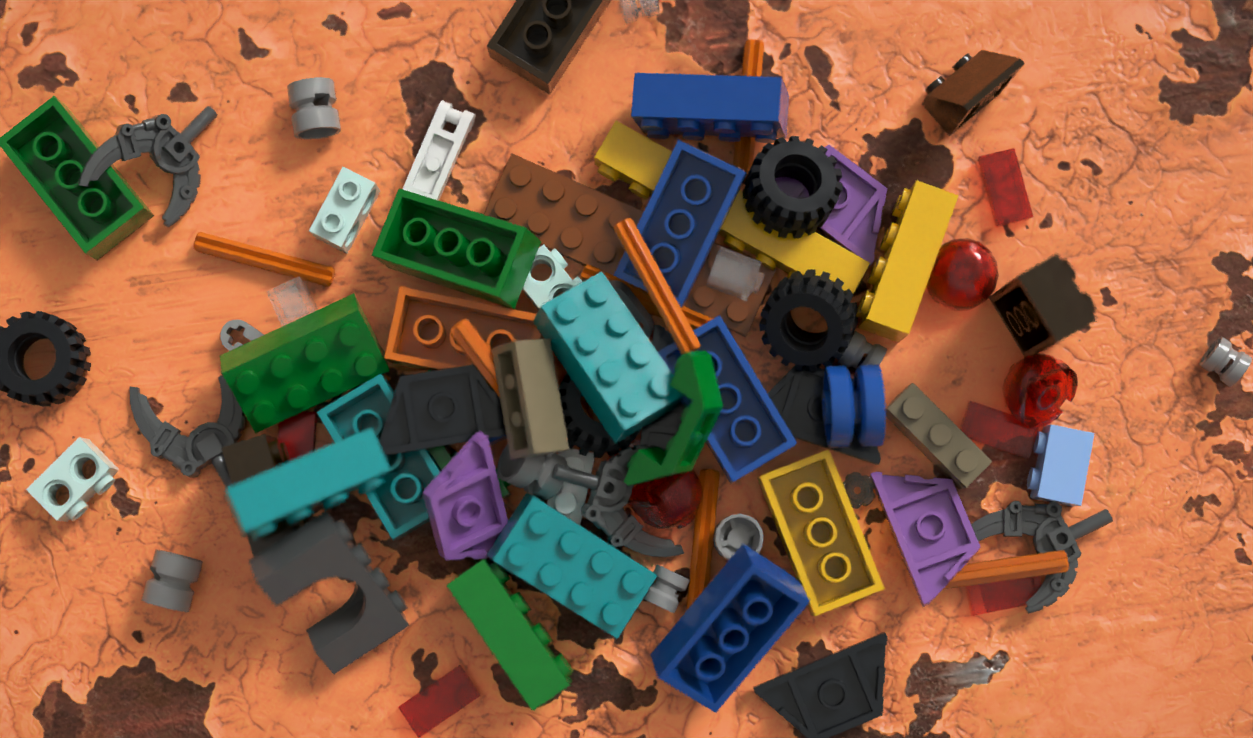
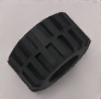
M791 136L787 142L784 137L777 138L773 145L769 142L763 147L761 153L758 152L744 182L743 199H748L745 204L747 212L755 213L752 220L757 225L761 222L766 225L764 231L770 234L772 230L778 231V237L786 238L788 233H792L795 239L801 238L804 232L808 235L814 233L818 226L822 227L840 198L839 195L842 191L843 183L839 182L842 178L841 169H834L837 164L834 156L828 157L826 155L828 149L821 145L817 148L813 145L814 140L806 138L805 142L799 141V136ZM790 177L798 180L806 187L810 197L794 198L785 194L778 187L775 179Z
M807 269L804 276H802L800 271L792 273L789 279L785 277L779 282L762 309L760 316L763 318L759 323L760 331H765L762 341L764 345L770 344L772 346L769 353L773 357L780 355L783 358L781 363L787 367L791 362L796 364L795 370L803 371L805 366H809L811 371H817L821 364L825 367L833 365L835 358L839 360L849 346L858 323V317H856L858 311L857 302L850 303L853 293L850 289L845 291L842 289L844 282L839 278L835 282L830 280V273L823 271L821 276H817L815 269ZM798 307H808L816 310L824 317L828 330L821 333H810L802 330L793 321L790 310Z
M29 311L20 313L21 318L12 316L7 319L6 322L9 326L7 328L0 326V391L8 393L7 396L14 400L43 407L51 406V403L61 404L66 402L65 396L73 397L78 393L75 389L77 384L84 386L87 378L82 377L84 370L90 371L91 363L86 362V356H91L90 348L84 346L83 343L87 340L82 333L76 331L77 327L64 319L41 311H36V314ZM47 338L55 348L56 360L54 366L43 378L31 380L24 369L25 353L34 342Z
M566 373L558 389L561 396V406L569 448L572 449L576 445L581 448L578 454L586 456L589 451L594 452V458H602L605 452L610 457L616 455L620 449L628 447L641 429L615 444L602 423L594 421L584 412L581 405V397L583 395L568 373Z

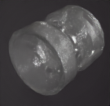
M618 0L625 24L636 22L639 17L645 15L649 18L660 15L658 0H637L639 8H637L635 0Z

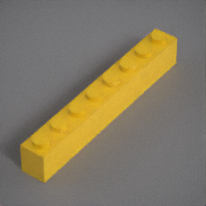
M616 120L596 153L594 162L599 167L597 172L614 182L619 178L630 184L629 190L643 199H648L652 195L672 151ZM739 190L719 232V235L725 238L723 241L725 245L740 253L744 249L756 255L755 261L771 270L777 267L788 273V279L794 272L800 271L802 276H804L807 269H815L817 276H821L823 271L830 273V280L835 282L839 278L844 282L842 286L844 291L850 289L852 293L855 292L870 262L816 232L810 235L804 232L801 238L794 239L792 233H788L786 238L778 237V231L772 230L771 234L764 231L766 225L762 222L757 225L752 220L755 213L747 212L745 204L748 199H743V191Z

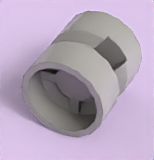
M324 77L306 78L294 81L287 86L289 105L292 109L296 110L291 116L295 138L320 139L336 135L341 131L339 112L332 107L337 101L333 79Z
M507 444L500 455L497 474L501 480L518 488H523L525 491L543 500H547L556 495L564 481L552 477L555 465L560 464L567 467L568 465L565 457L556 453L511 460Z
M740 513L730 515L719 522L714 531L713 542L718 554L728 561L742 544L759 553L762 549L764 536L758 521L749 515Z
M155 550L150 570L155 575L154 578L146 581L141 600L155 606L189 612L194 596V591L190 588V584L198 581L203 561L172 552Z

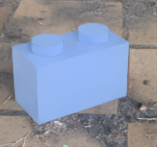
M1052 424L1044 426L1042 432H1037L1033 452L1038 453L1036 468L1031 467L1027 479V489H1031L1030 498L1046 502H1057L1071 507L1082 506L1094 433Z

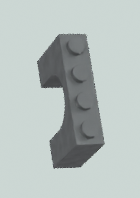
M326 510L250 559L249 564L257 584L276 606H279L311 584L323 579L345 578L356 583L353 594L341 608L306 630L315 653L330 671L336 674L408 627L409 623L403 613L408 607L397 590L390 592L387 589L390 583L379 567L374 570L370 567L369 564L372 563V560L365 548L360 543L354 546L351 542L354 537L344 521L340 519L335 522Z

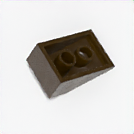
M981 50L974 57L967 53L953 65L952 68L955 72L945 80L940 76L925 89L928 95L922 102V105L950 136L1001 94L1025 63L1021 58Z

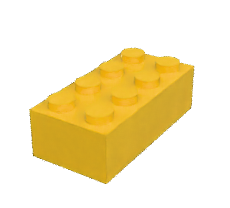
M916 180L910 190L904 188L892 212V216L898 217L896 223L892 222L890 228H887L880 245V249L884 250L885 254L883 257H879L877 263H874L867 283L873 284L871 292L867 291L865 296H862L858 306L856 317L861 318L858 326L859 329L898 343L909 335L959 195Z
M829 449L757 477L795 577L800 580L810 600V603L807 605L810 615H820L885 589Z

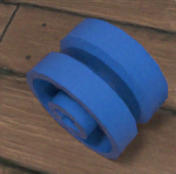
M879 364L858 366L854 374L853 387L851 375L846 366L825 367L822 391V416L828 448L849 447L853 440L854 424L857 440L862 447L883 445L886 410L884 383Z

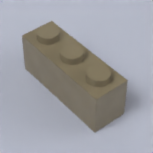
M550 338L513 341L492 348L511 460L546 456L569 450Z
M914 383L908 385L885 408L886 417L948 479H952L958 489L967 488L993 462Z

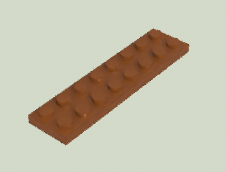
M512 153L484 215L526 227L541 241L540 246L544 244L550 251L556 248L562 256L584 266L592 265L614 275L625 252L622 243L614 231V226L626 218H631L637 227L644 211ZM714 243L684 306L712 319L720 315L729 330L746 337L776 269L771 270L751 258Z

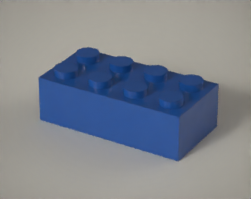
M634 73L631 117L642 132L647 133L649 138L668 139L669 134L683 135L684 139L693 141L704 140L705 136H719L721 141L738 142L741 140V137H755L756 142L774 143L777 138H786L789 94L782 77Z
M678 140L641 216L637 229L680 308H682L747 173ZM625 251L614 276L647 291Z
M719 315L693 331L700 342V347L696 351L705 350L711 355L723 403V408L706 440V444L730 484L798 443ZM675 342L658 351L673 375L675 374V364L683 355ZM684 395L681 402L686 408L692 403V400Z
M742 544L650 654L657 677L716 713L810 603L800 580L745 544Z

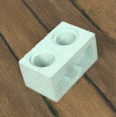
M342 167L309 232L316 239L348 254L381 190L375 182Z
M544 244L537 251L522 289L538 310L541 305L552 300L559 293L566 292L583 282L578 276L572 280L564 270L568 263L556 248L549 251ZM539 264L548 265L552 269L551 276L545 281L535 280L531 275L535 266Z
M79 437L26 490L56 521H75L86 512L89 507L87 502L96 493L101 495L115 482L113 476L119 469L90 439ZM92 459L96 465V472L91 478L86 479L82 473V467L86 461ZM65 485L69 490V499L65 504L60 505L56 500V492L61 486Z

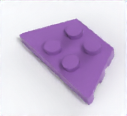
M831 145L825 146L828 149L826 155L828 157L834 156L837 161L834 169H841L842 178L839 182L843 183L839 195L840 198L822 227L818 226L817 229L839 246L870 262L871 265L874 261V251L880 230L887 188ZM790 177L775 179L778 187L785 194L794 198L810 197L806 187L798 180Z
M479 431L474 434L423 491L439 555L445 560H462L465 557L487 559V553L508 522L488 436Z
M873 472L870 474V479L921 604L925 607L932 602L979 551L980 544L952 479H923L915 475L901 477L882 475L883 472Z

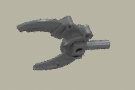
M207 106L181 133L173 128L171 119L166 114L155 115L135 125L129 123L119 125L115 135L100 145L91 155L82 170L78 186H88L90 181H97L109 166L120 159L126 161L140 157L141 153L149 152L150 158L158 168L166 173L173 174L171 199L162 216V219L165 221L163 224L167 228L172 226L180 219V216H184L190 209V203L194 202L198 194L197 187H200L201 174H198L200 168L197 163L200 155L193 149L190 143L218 116L217 113Z
M223 375L218 377L222 402L217 423L207 422L199 425L190 433L189 437L181 435V431L168 422L164 421L162 423L151 409L147 396L140 394V388L130 386L131 410L138 428L150 443L153 456L159 459L165 458L172 462V466L181 470L184 475L190 478H196L199 476L201 469L213 464L226 488L232 486L221 447L237 443L242 435L240 433L241 430L245 428L246 417Z
M634 445L633 448H623L608 461H601L596 475L560 464L555 465L552 473L553 478L591 489L588 503L582 506L581 514L591 521L597 529H602L607 535L608 543L614 547L626 546L633 551L649 556L670 557L684 554L682 546L674 545L671 539L658 538L643 531V526L630 513L627 515L623 509L632 495L634 486H628L623 482L629 470V460L638 450L659 447L665 451L663 447Z
M1013 501L1006 509L985 515L971 525L978 542L987 537L1002 533L1003 537H1022V534L1034 536L1033 544L1037 554L1059 550L1066 552L1069 570L1064 573L1046 575L1037 592L1025 602L1027 605L1025 607L1026 612L1033 613L1042 610L1043 606L1048 607L1058 600L1057 597L1061 598L1069 590L1070 587L1068 585L1073 584L1077 575V571H1075V568L1078 567L1077 559L1081 556L1076 540L1113 522L1112 516L1107 509L1068 527L1061 516L1062 507L1057 502L1027 506L1022 505L1019 501Z

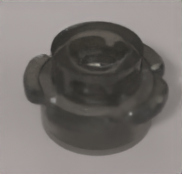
M859 472L850 473L845 477V481L842 483L852 508L858 509L862 505L868 506L875 497L873 493L875 488L873 480L867 475L862 476ZM855 487H859L861 489V492L859 494H856L854 492Z

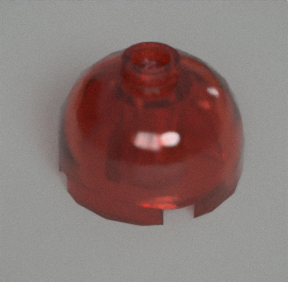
M969 238L949 240L940 246L926 288L933 300L938 304L941 303L944 307L950 308V310L957 312L972 310L985 303L995 291L999 277L997 261L991 250L979 241Z
M1041 353L1028 355L1014 363L1008 370L1002 388L1005 406L1021 423L1028 425L1030 428L1036 429L1046 426L1063 413L1059 408L1067 399L1069 402H1072L1078 387L1077 374L1065 362L1053 355Z
M693 468L688 472L637 484L632 489L631 498L633 500H629L628 504L644 523L654 528L669 529L676 526L678 529H681L695 519L694 513L698 510L703 497L702 484L697 472Z

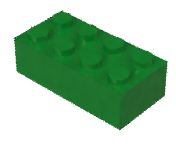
M53 96L0 137V147L84 253L95 260H99L154 216L114 164L109 166L97 181H90L88 186H78L85 164L99 146L71 110L57 97Z
M399 188L371 256L389 269L515 309L541 241L526 227Z
M354 293L220 355L222 375L255 434L363 384L379 374L390 371L387 360L384 359L385 353Z
M483 559L446 586L530 709L534 711L571 684L572 679L569 675L574 670L562 653L555 656L548 644L552 641V638L541 622L534 625L526 613L532 609L520 592L513 594L508 588L506 582L510 580V577L505 569L496 562L491 563L489 559Z

